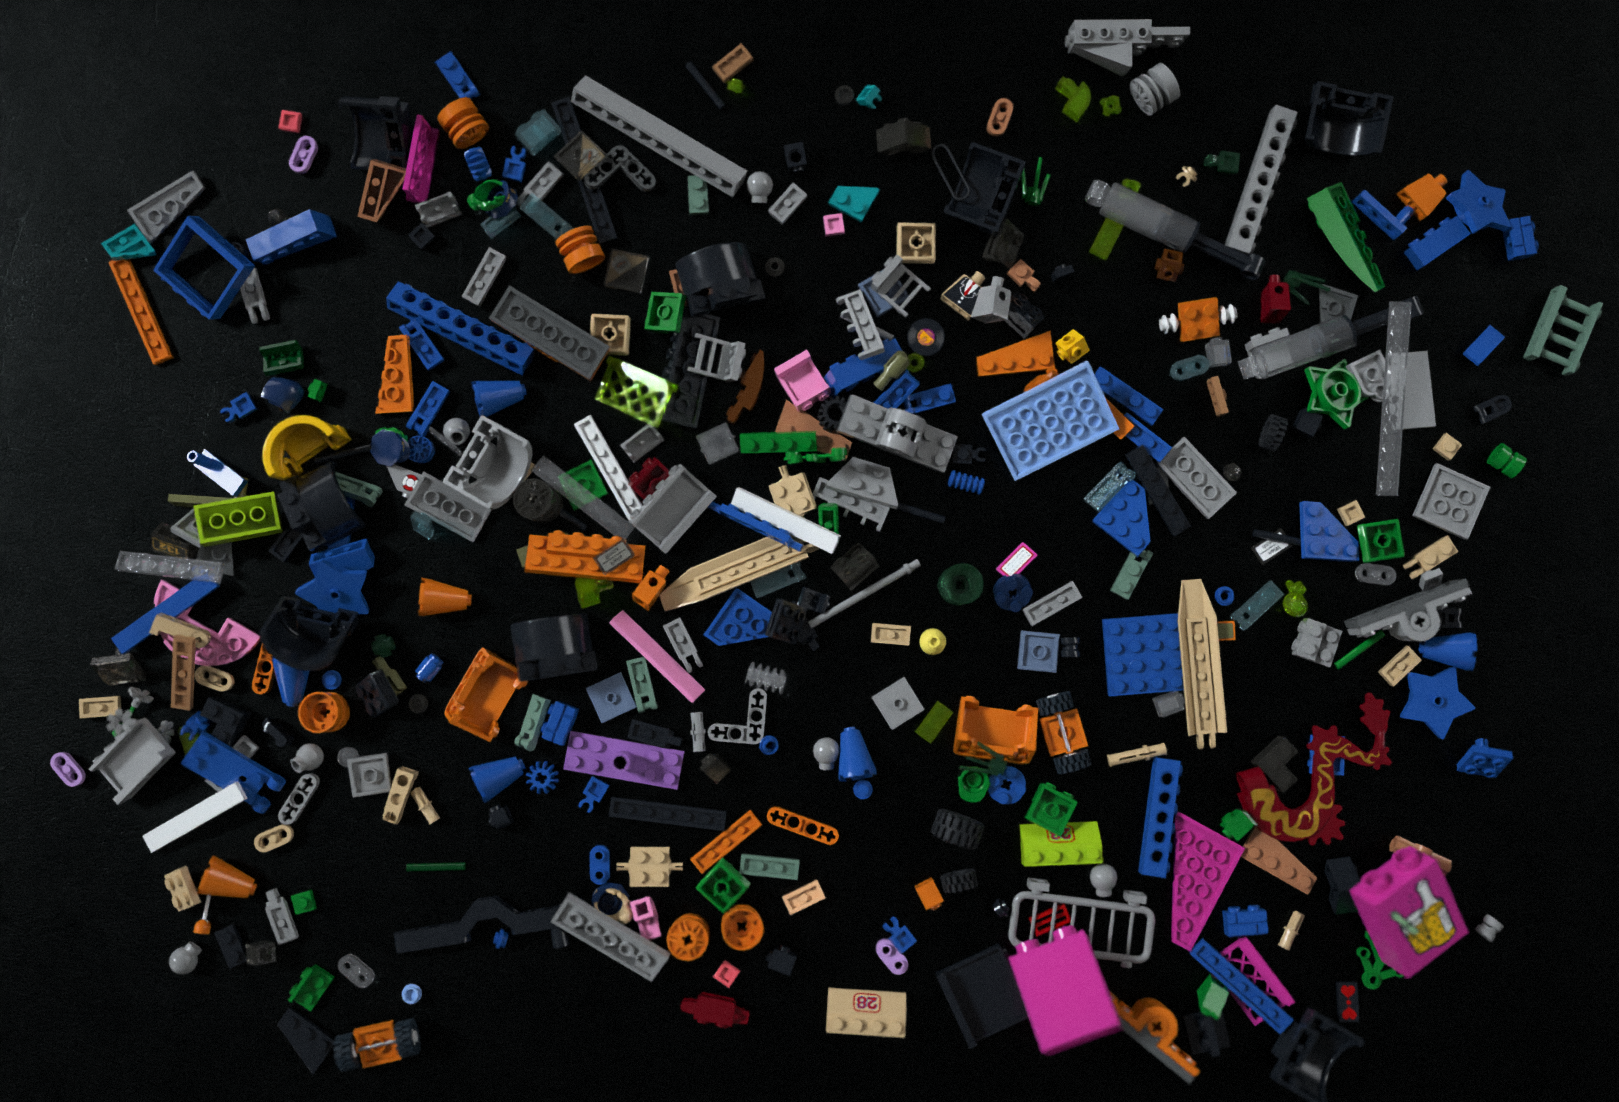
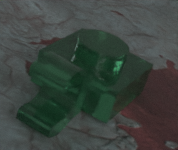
M1221 151L1219 156L1207 155V158H1204V166H1218L1217 172L1236 174L1239 168L1240 153Z

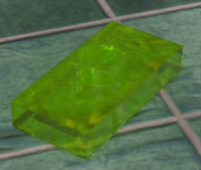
M1106 217L1089 252L1106 260L1124 225Z
M937 701L915 732L929 743H932L953 712Z

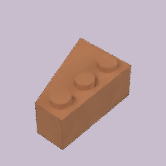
M372 159L357 217L378 222L404 183L406 168Z

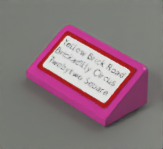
M1022 542L996 570L1002 576L1006 575V577L1013 576L1012 574L1016 573L1019 574L1037 554Z

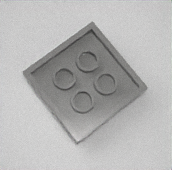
M1438 463L1434 464L1412 516L1466 540L1471 534L1490 486Z

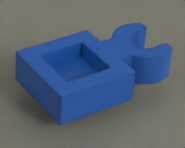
M513 146L511 148L512 159L506 158L502 177L522 183L526 163L522 162V160L526 157V150L522 148L521 154L516 155V147Z
M245 392L230 401L231 408L225 407L221 409L220 413L226 414L229 412L230 417L225 419V421L231 423L236 419L237 415L243 419L258 410L250 394Z
M198 711L187 720L186 725L181 729L180 735L190 733L188 740L191 741L195 739L196 733L207 732L214 726L215 722L201 716V711Z
M592 776L583 791V794L587 795V797L580 801L579 807L581 808L585 802L589 803L590 807L587 812L590 813L594 809V801L600 802L610 785Z
M892 917L890 920L893 923V927H889L885 923L883 928L885 931L891 932L892 936L889 940L899 953L902 954L917 940L905 925L900 928L898 920Z

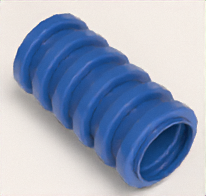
M952 470L948 480L949 487L954 486L956 489L959 487L960 490L966 489L967 492L970 490L971 493L977 492L978 495L982 493L985 483L984 478L978 479L977 476L973 478V475L967 476L966 473L962 475L961 472L955 473V470Z

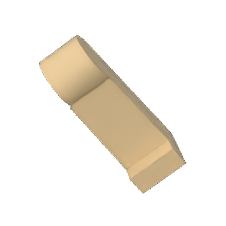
M162 612L156 615L149 632L156 636L161 632H165L173 636L178 634L195 637L196 648H203L211 641L209 631Z
M404 766L397 769L384 808L383 820L394 824L400 822L419 771Z

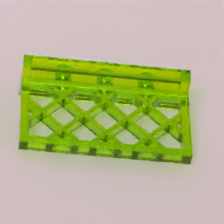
M608 355L606 363L609 365L595 399L658 427L672 392L676 393L679 385ZM615 370L618 373L619 379L612 382L611 374ZM632 378L634 386L627 389L625 380ZM621 383L623 391L616 394L614 385ZM646 384L649 393L642 396L640 387ZM610 388L612 397L608 399L602 398L605 390ZM636 389L638 398L631 401L629 392ZM660 391L664 392L663 400L657 403L655 394ZM625 395L627 404L620 406L617 398ZM651 396L654 405L646 408L644 399ZM640 402L642 411L635 413L632 405ZM653 409L657 413L654 421L650 420L648 412Z

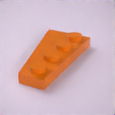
M1051 331L977 357L978 377L1043 371L1055 367Z
M409 335L388 336L384 358L385 367L381 376L382 385L378 394L379 404L376 407L375 414L414 412Z

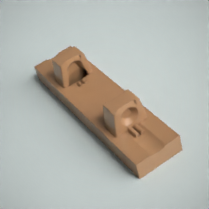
M178 634L173 637L171 708L188 711L193 708L195 637Z

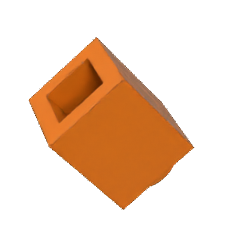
M932 877L915 885L916 891L926 910L929 908L934 910L941 906L943 899Z

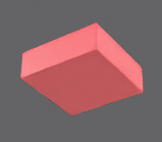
M282 110L279 129L299 133L302 114Z
M724 959L713 977L730 988L740 970Z

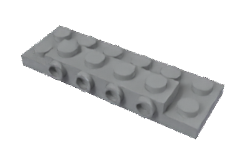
M570 893L551 921L553 924L649 981L654 979L670 956L668 951Z

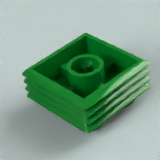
M1398 519L1357 526L1364 563L1405 556ZM1378 539H1383L1384 543H1378Z
M721 858L698 883L696 889L718 910L725 914L749 888L750 882L724 858ZM721 883H722V884L724 883V884L727 885L726 887H723V888L720 887Z

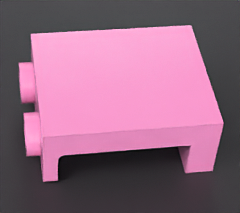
M807 350L774 368L776 377L798 412L808 410L813 406V403L818 400H825L831 393L829 384H826Z

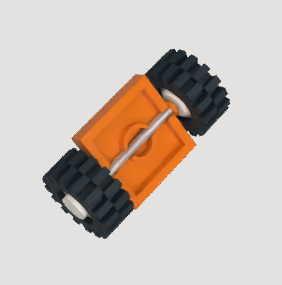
M1070 691L1049 695L1036 700L1040 716L1053 714L1039 718L1050 756L1062 754L1053 758L1057 773L1073 772L1092 765L1087 749L1076 750L1088 746L1077 708L1067 710L1074 707Z
M415 1019L399 1021L395 1025L393 1020L356 1028L351 1033L338 1035L334 1042V1051L336 1053L334 1056L337 1059L336 1064L341 1072L359 1068L361 1063L363 1068L418 1055L421 1049V1042L419 1040L421 1038Z

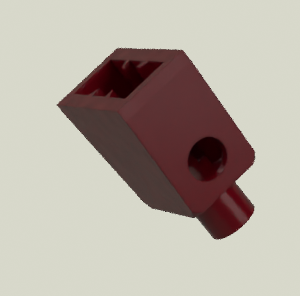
M1280 275L1269 276V283L1261 294V323H1280L1291 310L1289 284L1281 282Z

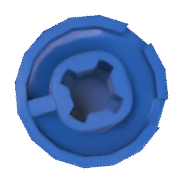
M414 436L408 440L407 443L411 451L410 460L425 464L433 459L435 446L431 440L423 436Z

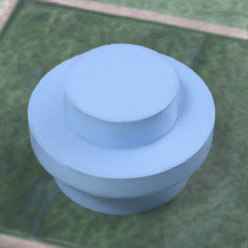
M409 984L404 987L402 998L406 1003L415 1004L421 999L422 990L418 985Z

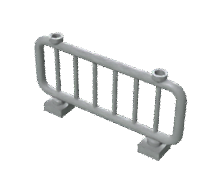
M1028 877L1027 886L1032 891H1022L1013 899L1008 934L1011 944L1015 947L1025 942L1018 940L1016 937L1020 902L1023 899H1033L1034 906L1029 940H1032L1034 937L1038 900L1054 902L1049 943L1053 941L1052 933L1054 932L1057 903L1073 905L1070 926L1075 923L1077 905L1092 907L1088 936L1091 944L1096 908L1111 909L1106 952L1094 950L1097 959L1119 961L1120 966L1132 968V963H1143L1151 955L1155 915L1150 908L1140 905V903L1146 904L1147 896L1143 892L1124 890L1123 898L1128 904L1043 893V891L1049 892L1050 884L1047 880ZM1115 910L1131 912L1126 954L1110 952ZM1135 913H1143L1147 916L1144 951L1139 956L1129 955Z

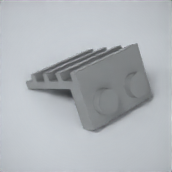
M897 254L894 258L890 257L885 262V268L882 272L877 271L872 277L871 289L879 294L882 299L886 300L890 306H893L898 313L907 317L908 313L903 310L922 287L927 292L931 288L902 264L903 259ZM904 273L909 275L910 278L890 299L886 294ZM913 280L916 281L919 285L901 306H898L895 301Z
M695 333V337L700 339L695 367H688L687 371L725 382L738 381L742 374L741 363L746 355V349H744L746 343L739 341L730 343ZM706 341H710L705 371L700 370ZM720 344L721 349L716 373L714 374L711 373L716 345Z

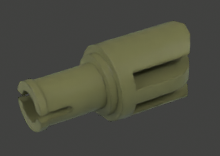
M897 351L883 366L884 372L873 382L881 391L884 390L892 379H898L909 366L910 362L904 351Z
M379 656L372 661L377 670L382 669L396 695H399L407 688L396 669H390L383 656Z

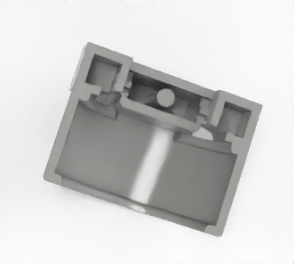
M481 415L472 430L475 433L456 467L451 466L443 483L488 509H496L507 503L525 480L531 465L532 447L526 439ZM494 437H497V446L490 442ZM470 476L477 479L473 483H469Z

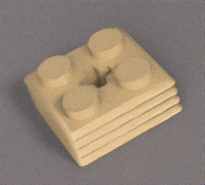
M898 223L897 254L903 259L902 263H935V223ZM914 240H918V243L921 244L915 247L912 243H914Z
M592 314L590 335L610 346L609 355H628L631 319L628 315ZM609 331H612L614 334V336H612L611 339H608V337L605 336L606 334H609Z

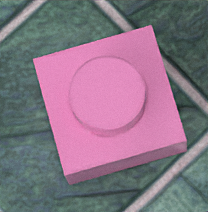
M842 213L823 216L826 236L845 234Z

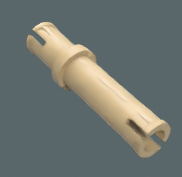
M1165 743L1148 747L1144 745L1139 749L1107 755L1109 767L1143 759L1147 761L1152 757L1167 755Z

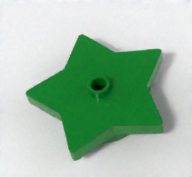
M1346 359L1341 360L1330 369L1307 367L1304 371L1312 390L1307 412L1328 414L1343 429L1349 428L1354 408L1369 397L1361 396V387L1355 376L1347 370L1346 366L1348 364Z

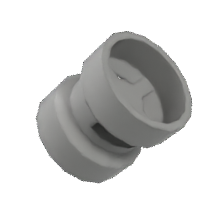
M1486 914L1483 918V923L1474 930L1486 940L1492 942L1496 932H1500L1504 926Z

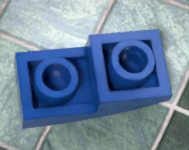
M1489 325L1467 348L1463 355L1478 366L1505 337Z

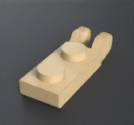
M1444 536L1415 554L1412 559L1403 564V567L1405 569L1410 568L1418 563L1420 568L1409 575L1413 579L1456 554L1458 550L1449 536Z

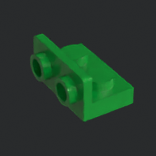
M317 964L310 968L307 967L300 976L303 978L299 984L296 983L289 992L291 994L288 999L289 1002L296 1001L309 1011L314 1009L335 978Z

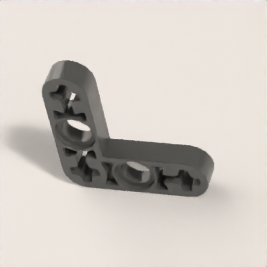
M624 146L614 147L585 174L584 179L586 187L594 190L599 188L620 169L644 192L652 191L656 182L655 177ZM623 153V159L619 157L614 163L613 160L616 158V154ZM608 163L612 169L609 172H605L601 169V165ZM636 165L639 171L631 173L628 170V166ZM599 173L600 175L596 179L597 183L594 181L590 183V177L594 178ZM649 179V180H650V185H648V184L644 185V184H643L644 180L647 181V180Z

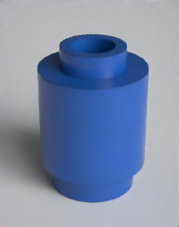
M431 653L425 657L415 670L417 673L416 677L424 683L426 681L431 682L441 670V665L444 662Z

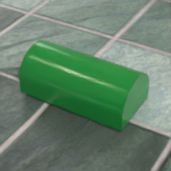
M820 504L818 506L819 525L839 534L838 504Z

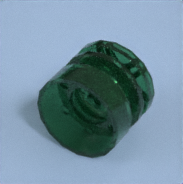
M962 563L947 568L942 572L938 580L939 594L943 600L953 605L973 602L979 597L983 589L982 575L978 569L969 564ZM961 581L962 584L960 586L962 589H956L957 584L955 582Z

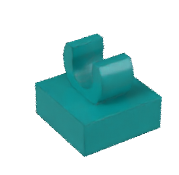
M867 85L856 101L860 105H867L868 108L875 109L876 106L873 105V99L875 98L876 101L882 100L881 96L878 95L880 90L876 85Z

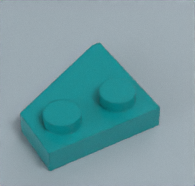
M838 186L829 201V205L862 222L879 189Z
M135 224L101 243L113 261L157 255Z

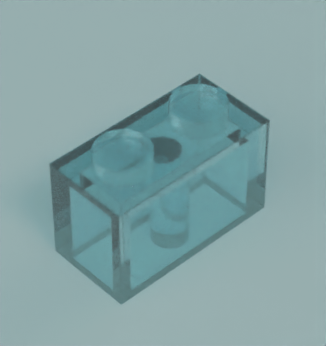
M543 109L534 113L529 122L520 125L515 135L534 156L555 138L561 130L557 123Z

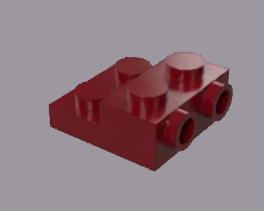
M655 457L653 459L648 458L642 464L644 468L639 473L636 471L629 477L630 482L628 485L643 500L657 490L655 487L661 480L665 481L669 476V470Z

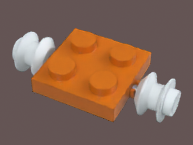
M1212 297L1178 303L1179 318L1177 319L1174 314H1171L1170 318H1166L1163 315L1162 319L1159 320L1160 330L1164 331L1165 334L1168 333L1169 329H1172L1175 333L1179 326L1180 340L1184 342L1220 336L1219 320L1223 325L1226 324L1227 320L1234 323L1238 314L1237 309L1233 308L1232 304H1229L1228 309H1225L1222 305L1218 310V298Z

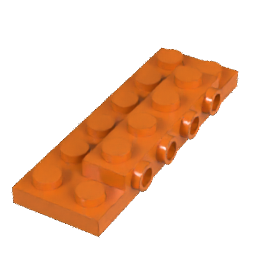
M560 530L549 533L548 536L529 535L525 572L641 583L645 546L626 544L632 555L608 572H605L596 558L621 541L626 544V540H623L622 537L613 536L611 539L603 538L600 534L586 537L580 532L566 535Z

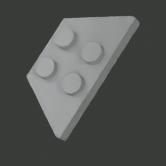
M852 457L826 485L827 489L893 509H897L898 506L890 468Z

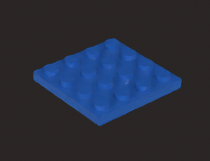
M1178 613L1102 619L1108 696L1184 690Z

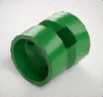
M1501 443L1492 451L1487 463L1495 469L1501 468L1503 474L1513 478L1523 469L1527 458L1518 452L1513 453L1512 448Z

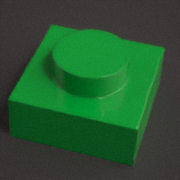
M314 379L313 383L309 385L308 397L321 402L327 384Z
M312 890L291 896L296 915L317 908Z

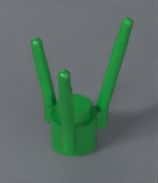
M1039 157L1034 186L1029 187L1028 191L1026 190L1024 170L1021 175L1022 199H1025L1024 203L1027 205L1037 206L1042 202L1043 194L1050 178V174H1047L1040 191L1038 183L1042 157Z

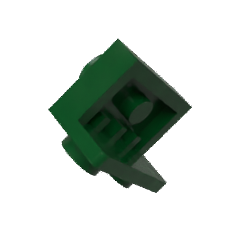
M297 340L259 347V351L263 356V372L266 377L304 369L303 350Z

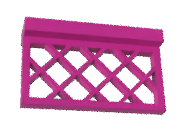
M423 115L416 116L403 190L407 194L406 200L415 203L427 201L440 135L439 129L431 128Z
M1239 936L1237 941L1219 952L1229 962L1241 963L1240 971L1242 973L1244 963L1253 965L1255 967L1254 975L1243 974L1247 978H1252L1254 984L1256 979L1264 980L1267 983L1266 990L1262 991L1266 995L1277 996L1280 1000L1277 1004L1281 1008L1285 1005L1290 1006L1295 1002L1292 995L1247 936ZM1238 946L1243 952L1242 959L1231 957L1232 950ZM1228 988L1230 994L1255 1026L1264 1020L1260 1016L1254 1018L1251 1014V1008L1248 1007L1247 1009L1245 1006L1247 1004Z

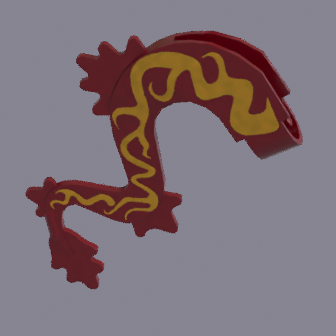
M1366 693L1365 702L1359 706L1365 713L1364 716L1360 717V721L1375 735L1374 746L1369 752L1362 751L1349 740L1338 736L1337 726L1332 725L1328 730H1324L1316 725L1312 726L1313 741L1306 745V748L1315 751L1312 764L1311 792L1308 800L1299 807H1285L1279 800L1274 785L1268 784L1263 771L1259 767L1236 773L1241 789L1237 796L1244 812L1257 824L1254 826L1266 835L1282 841L1294 842L1307 838L1310 845H1315L1317 839L1321 837L1323 842L1329 845L1332 837L1342 840L1344 837L1339 828L1344 826L1345 822L1336 817L1342 810V806L1334 804L1333 762L1336 758L1341 757L1363 766H1373L1375 770H1379L1381 764L1390 765L1392 763L1387 756L1389 748L1385 747V733L1388 728L1390 711L1382 709L1384 701L1382 699H1375L1372 693Z

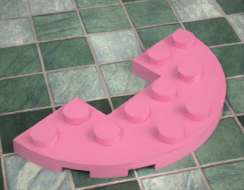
M161 580L155 593V607L180 589L165 580ZM192 607L176 617L203 628L211 634L209 644L203 648H196L195 664L218 666L232 663L251 652L261 640L259 634L231 618L226 619L219 633L188 616ZM161 632L164 644L173 652L174 636Z

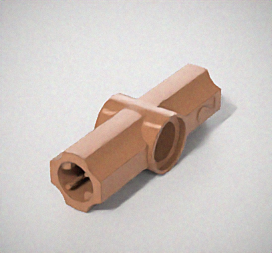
M1395 836L1389 845V851L1393 853L1399 849L1411 846L1436 859L1444 876L1451 870L1452 861L1433 853V850L1420 844H1414L1402 837Z

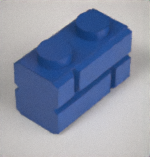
M1530 216L1509 219L1512 227L1507 231H1503L1508 261L1529 258L1537 254L1539 244L1534 238L1535 224L1531 221Z
M556 701L555 704L552 703L548 710L549 720L548 722L544 721L540 732L543 733L541 738L561 746L566 745L579 708L561 701Z
M1248 905V909H1240L1239 906L1228 907V910L1222 911L1225 935L1235 937L1268 934L1266 910L1260 908L1259 905Z

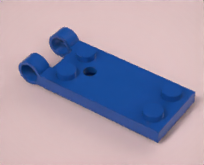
M205 731L200 734L181 762L185 767L223 789L239 781L248 798L244 801L261 814H264L271 805L267 798L257 794L262 785L266 782L270 789L278 792L281 791L286 783L282 776L275 774ZM240 776H245L247 780L241 781Z

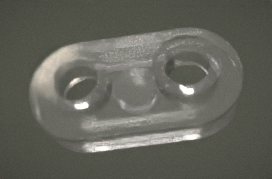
M1364 563L1359 565L1355 571L1356 578L1363 583L1390 585L1396 579V572L1390 566ZM1363 570L1367 571L1366 577L1362 574ZM1383 572L1386 574L1385 579L1381 577Z
M347 954L339 960V971L357 987L365 988L373 982V970L357 956ZM346 962L350 964V969L345 967ZM360 975L365 976V981L360 980Z

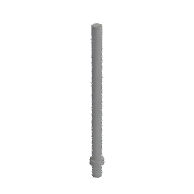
M916 559L909 564L905 563L901 569L827 610L824 614L808 621V624L813 628L905 574H911L912 570L921 566L920 562Z

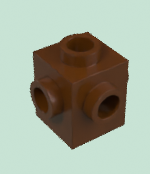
M1164 248L1161 259L1157 258L1155 270H1158L1157 278L1176 282L1177 276L1182 275L1184 264H1182L1183 252Z

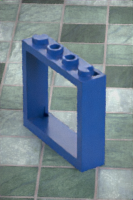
M187 216L153 270L161 277L162 281L167 282L173 287L174 292L182 295L189 305L198 309L202 316L213 320L222 317L255 265L200 216ZM195 232L238 269L214 306L172 270Z

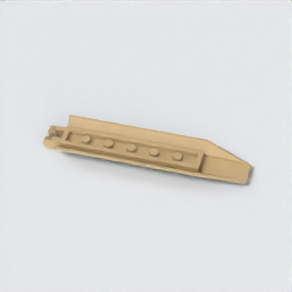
M789 534L794 541L800 544L808 543L796 536ZM765 537L689 568L660 593L659 596L665 611L703 601L809 558L807 553L817 551L819 547L810 543L807 545L803 544V548L799 552L769 537Z
M1181 580L1178 630L1188 736L1197 734L1198 749H1203V734H1208L1210 748H1215V733H1227L1217 616L1202 580Z

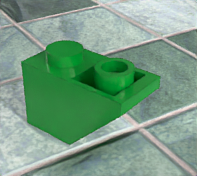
M1211 973L1197 990V995L1202 1013L1208 1017L1212 1016L1218 1019L1229 992L1228 987Z

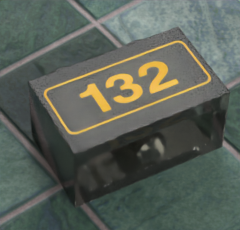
M161 522L151 533L152 550L188 563L198 552V547L172 533V525Z

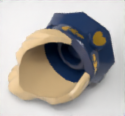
M606 882L599 888H596L592 897V906L621 924H627L633 919L632 908H629L630 895L621 884Z

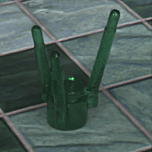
M1289 270L1283 280V283L1289 284V291L1306 305H1310V302L1293 289L1294 287L1298 288L1301 282L1326 291L1331 290L1329 287L1316 283H1325V279L1301 274L1296 271Z
M977 742L978 746L996 758H991L990 762L966 756L965 758L988 766V769L959 766L960 770L995 776L999 774L1002 776L1007 761L1003 760V755L996 753L981 742Z

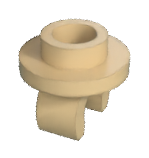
M1184 166L1182 167L1184 172L1179 173L1176 177L1177 180L1181 176L1187 178V181L1183 184L1185 187L1190 184L1191 180L1194 182L1197 180V172L1191 166L1188 168Z

